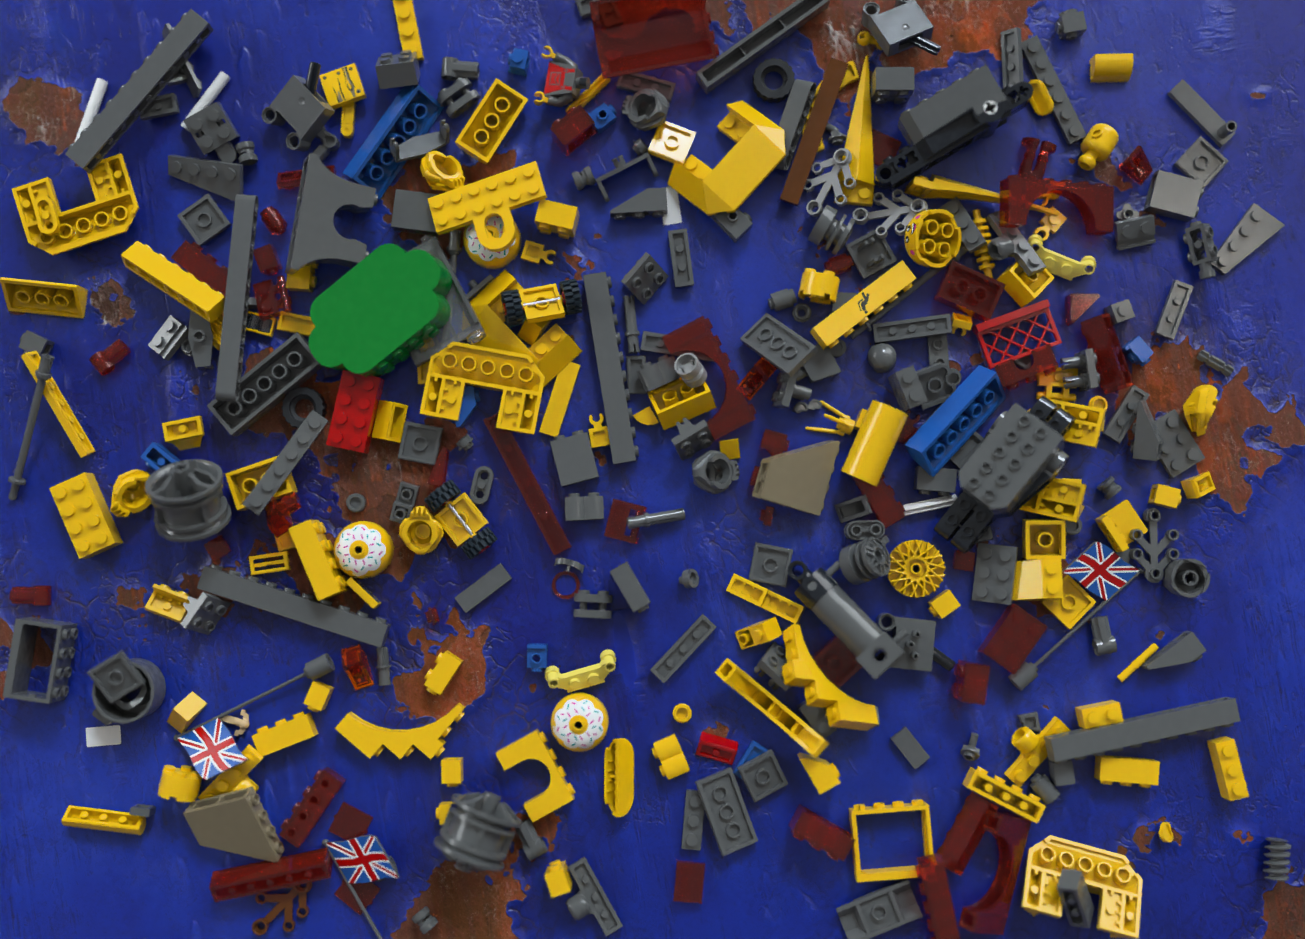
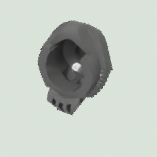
M645 88L636 92L634 96L627 95L623 101L621 111L628 116L629 122L634 127L645 132L665 123L670 104L655 88Z
M709 450L692 463L693 483L699 489L712 495L722 493L728 489L731 481L739 479V465L737 461H729V458L722 452Z

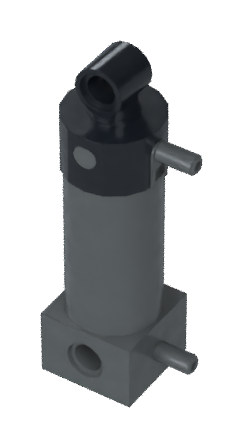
M797 560L790 563L788 574L800 584L794 592L795 596L857 657L856 660L874 679H878L905 653L898 644L908 635V632L902 629L892 639L886 632L880 629L832 578L840 569L838 561L827 571L820 567L813 573L802 561ZM796 566L803 567L802 575L795 576L794 568ZM879 650H883L886 654L883 661H879L876 658V653Z

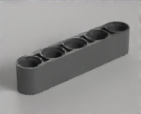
M796 79L793 83L779 123V127L785 131L786 156L775 167L776 169L787 171L791 164L816 93L815 82Z

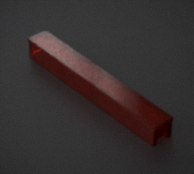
M497 412L483 421L553 555H557L572 547L513 432L496 428L499 414Z

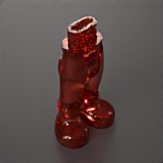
M1023 137L1021 145L1026 148V152H1024V158L1018 171L1016 180L1017 191L1015 194L1017 195L1016 199L1031 203L1043 181L1046 164L1049 160L1048 156L1056 152L1057 146L1049 141H1042L1035 168L1032 170L1040 139Z

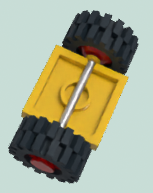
M577 280L560 281V295L556 283L501 292L502 307L507 326L523 324V311L527 324L581 313L582 300Z
M449 480L430 493L424 501L433 513L445 507L434 517L457 547L463 544L461 549L471 560L491 546L497 540V537L489 527L478 532L489 522L465 492L457 497L461 491L453 480Z

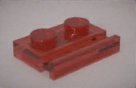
M677 860L673 901L702 904L705 863Z

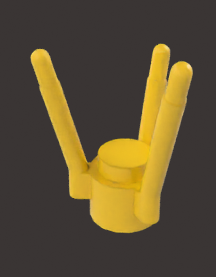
M821 400L820 402L823 406L840 416L838 419L826 413L823 415L825 418L837 422L836 428L838 430L805 427L809 431L844 436V434H851L855 421L850 419V416L841 413Z

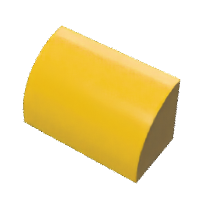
M1133 53L1095 54L1090 59V82H1128L1133 70Z
M379 400L372 438L401 443L408 405Z

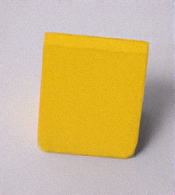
M738 438L719 441L720 452L725 454L729 460L740 458Z

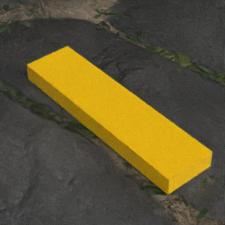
M570 362L557 374L539 430L540 433L553 437L559 435L581 365Z

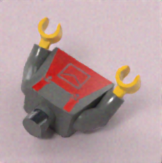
M544 46L543 48L548 50L550 54L545 55L541 53L542 58H552L553 61H549L544 93L537 91L534 94L535 97H540L542 100H534V104L540 106L545 103L549 106L563 107L572 102V100L578 99L581 89L590 88V79L583 77V72L578 69V65L569 57L558 52L553 53L550 46Z

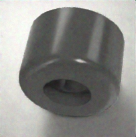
M142 658L130 659L133 665L141 670L147 682V685L140 688L139 695L133 701L129 700L125 695L110 704L97 685L93 683L92 697L99 713L106 719L116 723H129L154 713L162 704L166 694L164 675L154 663Z

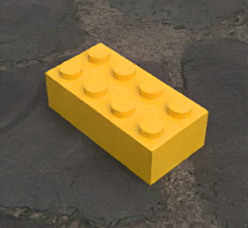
M84 472L49 488L79 559H89L123 543L93 473Z
M309 519L288 528L318 601L326 600L348 591L347 578L341 574L339 566L335 561L332 553L334 547L325 536L326 528L323 522Z

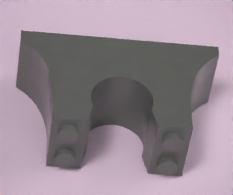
M309 153L303 163L285 273L293 275L303 267L321 263L353 268L369 255V251L366 250L367 245L356 239L342 237L334 227L333 217L335 212L338 211L366 214L377 204L378 195L375 194L376 188L352 183L338 177L325 167L317 154Z

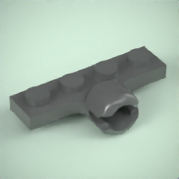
M1002 209L988 214L986 221L998 235L997 238L991 239V242L988 244L990 257L996 261L1009 257L1015 258L1028 277L1044 271L1046 265L1006 212Z
M582 857L569 865L568 869L579 887V892L566 900V906L572 917L579 921L588 914H593L605 936L623 927L586 858Z

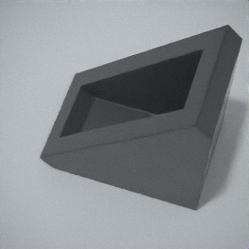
M866 494L834 505L841 523L872 513Z

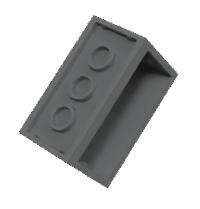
M38 617L17 618L15 620L2 697L47 704L65 700L69 692V687L67 686L68 678L72 674L71 660L75 655L74 642L79 633L78 623ZM38 626L40 628L58 629L47 693L28 690Z

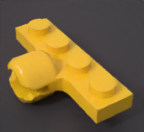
M1056 716L1037 735L1028 727L1018 728L1013 733L1011 742L1020 751V755L1004 774L1016 786L1021 787L1048 756L1044 737L1067 732L1070 729Z
M249 744L241 752L248 761L218 775L198 798L201 800L252 786L255 792H257L259 786L249 778L248 773L263 759V756Z

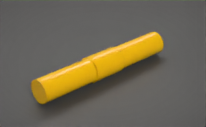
M1152 643L1117 678L1123 682L1154 654L1159 647Z

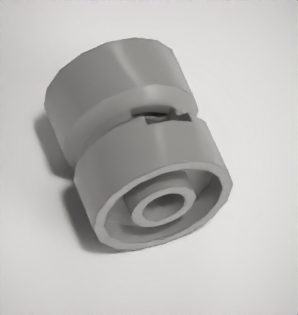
M684 353L676 359L674 364L675 371L688 387L696 388L706 381L707 371L694 354Z

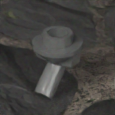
M827 122L825 130L831 133L828 143L833 146L843 144L847 139L846 135L841 133L837 127Z
M971 732L968 745H963L960 751L965 760L974 761L980 757V749L976 748L979 736L977 733Z

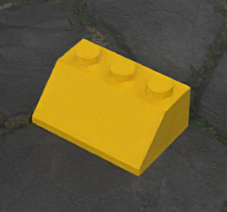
M680 377L647 392L663 430L677 425L676 422H684L683 418L690 420L717 408L706 382L699 387L691 388Z

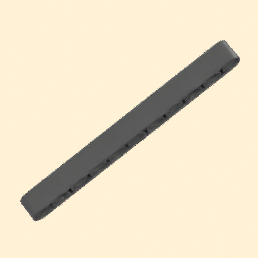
M237 194L235 198L215 391L217 401L238 402L259 205L257 195Z

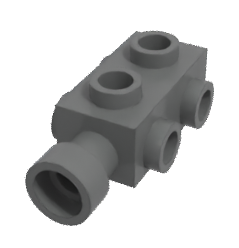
M1202 221L1192 222L1190 227L1185 229L1186 233L1183 234L1184 243L1189 245L1190 250L1187 253L1188 261L1193 263V266H1199L1200 280L1215 277V269L1212 268L1211 262L1218 260V249L1213 241V228L1209 223H1202Z

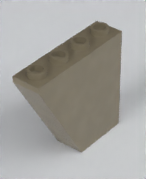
M826 440L762 459L752 497L820 516L824 508L826 493L829 490L830 477L834 472V463L839 453L840 442Z
M253 786L190 802L183 813L200 846L271 862H278L285 850Z

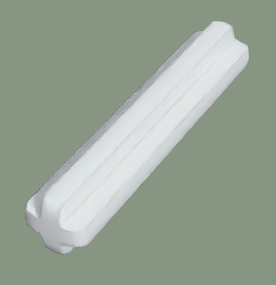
M953 494L901 506V510L904 516L951 507L957 500V496Z

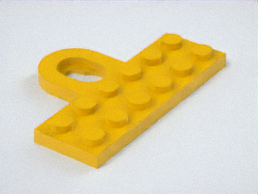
M534 161L427 199L438 235L474 223L478 240L482 246L492 252H501L509 248L516 238V226L511 210L547 198L538 164ZM494 216L501 217L504 223L503 233L499 238H494L486 229L487 221Z

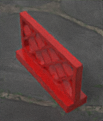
M1048 299L972 327L989 369L1062 343L1049 309ZM1045 313L1048 320L1045 326L1036 322L1038 315ZM1021 321L1031 324L1027 333L1018 329ZM1034 325L1044 329L1040 339L1030 334ZM1007 327L1013 330L1010 339L1000 335L1003 328ZM1046 331L1054 335L1055 342L1048 343L1042 340ZM1016 332L1026 336L1022 345L1012 341ZM989 333L995 336L992 346L984 342L983 335ZM1028 337L1038 341L1033 350L1025 347ZM998 338L1008 342L1004 351L994 347ZM1010 344L1020 348L1016 356L1007 353ZM993 350L1002 354L1000 361L994 364L990 358Z

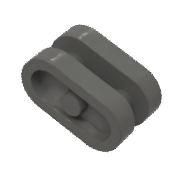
M460 77L454 81L451 87L448 89L444 88L438 93L437 101L442 107L449 106L446 109V113L450 119L458 117L481 99L477 90L470 91L472 84L468 78Z
M879 520L850 521L844 526L843 532L849 540H865L869 537L879 539L885 533V526Z
M578 590V593H574V601L580 602L579 609H574L573 617L612 618V611L606 610L607 603H612L613 595H609V591H598L597 594H590V590ZM587 602L599 603V610L587 609Z

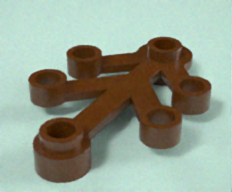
M300 874L294 880H282L279 877H274L270 881L269 886L272 890L293 888L288 894H268L266 891H260L256 895L255 900L258 904H264L265 902L279 903L264 918H258L252 924L254 934H265L269 929V923L284 908L285 922L283 923V929L286 932H291L296 926V922L293 920V899L298 894L299 908L296 911L297 916L305 918L309 914L307 892L311 890L313 881L307 874ZM301 880H304L306 882L305 887L301 886ZM273 881H278L279 886L275 887ZM259 895H264L265 900H260ZM304 908L306 914H301L300 909ZM290 922L292 924V928H288L286 926V923ZM259 923H264L265 928H260Z

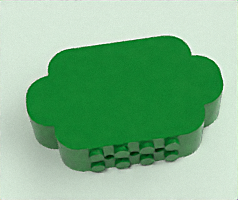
M395 244L379 246L313 301L310 316L316 327L312 330L308 342L312 355L321 365L341 372L347 370L362 376L375 377L390 373L395 369L397 363L409 358L410 351L420 349L428 338L435 337L448 322L451 309L445 296L449 293L452 286V277L449 270L442 261L424 250L415 249L407 252Z

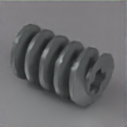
M1266 837L1265 840L1271 842V844L1265 845V848L1270 850V852L1264 853V856L1270 858V860L1263 861L1264 864L1269 866V868L1263 869L1264 872L1268 873V876H1264V878L1277 881L1289 880V876L1284 873L1289 872V868L1285 865L1290 864V860L1286 859V857L1291 856V853L1287 851V849H1291V845L1285 839Z

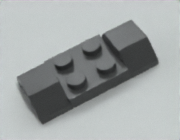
M908 879L878 889L836 908L848 939H869L923 917Z

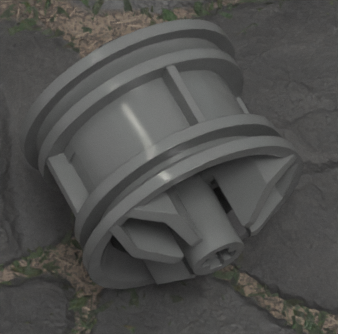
M201 459L182 460L168 464L149 476L145 483V490L151 503L154 505L155 527L161 537L176 542L196 541L216 534L229 523L232 511L222 491V469L216 463Z
M485 791L482 794L475 792L464 795L453 794L451 800L455 804L450 805L448 814L439 832L440 836L435 837L433 843L449 861H456L455 868L463 872L502 871L505 866L503 860L506 859L508 849L517 831L514 827L521 826V819L515 815L507 803L500 802V796L492 792Z

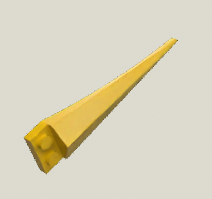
M866 55L844 146L852 154L849 168L857 184L853 189L846 188L842 169L838 174L842 192L847 197L846 204L872 207L875 181L868 55ZM842 156L841 161L845 160L846 156ZM853 180L848 181L847 185H851ZM844 197L839 198L838 202H842Z
M932 174L930 180L925 176H915L905 189V194L919 198L954 199L958 197L961 200L1010 205L1058 216L1060 212Z

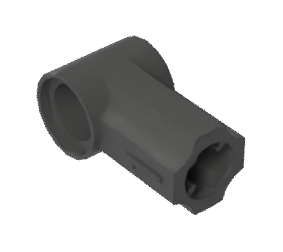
M444 57L442 59V79L455 81L462 77L478 80L479 62L459 61V59L454 57Z
M1108 616L1090 618L1094 638L1092 639V647L1095 655L1100 656L1117 652V644L1114 636L1111 635Z
M530 818L522 821L520 827H514L523 843L524 852L530 861L548 852L544 840L536 832Z

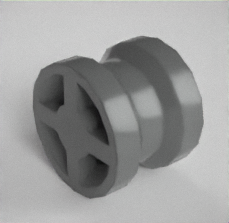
M1113 476L1106 478L1097 486V489L1104 493L1106 500L1115 496L1122 489L1120 485L1114 482Z

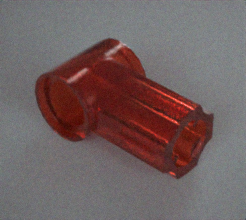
M118 339L104 351L101 350L92 355L89 361L99 374L104 376L113 371L116 367L115 364L131 351L121 339Z
M52 586L12 587L10 592L12 604L51 605Z

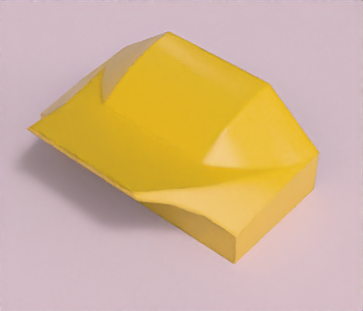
M202 416L162 423L165 442L174 444L179 450L201 446L202 437L205 435Z

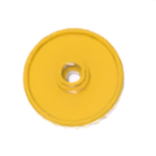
M908 540L897 545L890 553L891 567L887 577L890 584L899 593L914 598L925 597L940 587L939 585L943 582V577H945L944 570L946 567H944L943 556L934 545L923 540ZM914 565L919 567L917 572H914L912 569Z

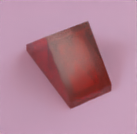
M1139 145L1118 166L1140 185L1153 171L1142 147Z
M1082 293L1067 295L1065 297V323L1068 326L1073 324L1101 296L1099 294Z

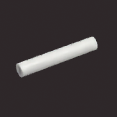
M221 71L186 118L210 106L231 78ZM183 121L181 123V126L185 128L187 131H189V129Z
M100 78L96 79L74 142L80 137L81 132L90 126L93 118L98 114L108 85L107 81Z

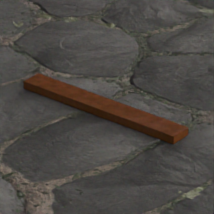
M830 58L779 200L795 206L798 205L849 63Z

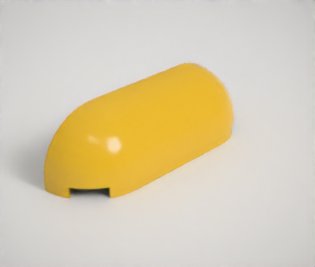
M617 738L612 740L604 753L605 804L609 805L613 816L622 817L629 812L634 800V750L632 744L627 739Z

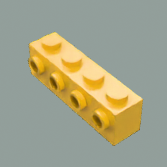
M970 766L962 783L964 786L1038 823L1046 807L1039 802L1041 798L1032 793L1027 796L1022 793V788L1014 784L1010 787L1004 784L1006 780L995 775L992 778L987 775V770L979 766L976 769Z

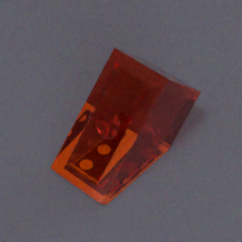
M761 357L735 389L750 401L777 368Z
M357 644L341 649L342 667L355 690L374 685L367 656L361 645Z

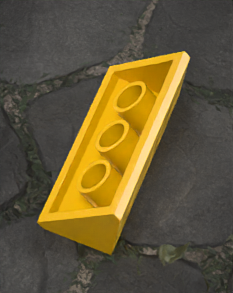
M0 278L8 311L74 318L85 317L88 290L79 285Z

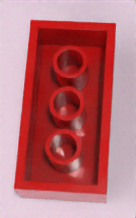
M347 370L342 371L326 445L364 454L369 453L378 403L381 399L385 380L375 376H362Z

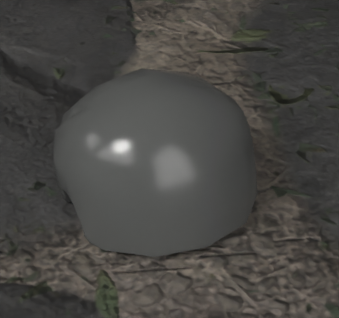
M877 343L868 351L867 360L875 372L887 373L896 365V352L888 343Z

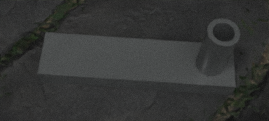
M1184 79L1167 93L1219 148L1236 134L1237 123L1232 120L1226 123Z

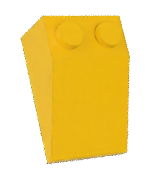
M1061 559L1017 561L1012 601L1063 599Z

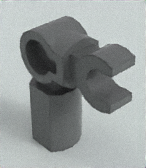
M323 126L315 137L320 139L323 145H319L312 153L317 154L321 162H323L330 155V151L334 152L339 149L340 142L335 135L331 134Z

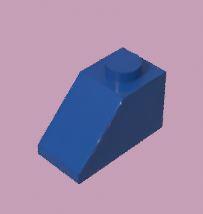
M474 386L465 387L459 421H455L458 429L465 426L478 408V401H481L480 392Z

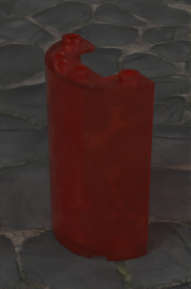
M598 0L589 2L603 79L712 60L719 56L718 44H714V32L709 29L711 16L710 12H706V0Z

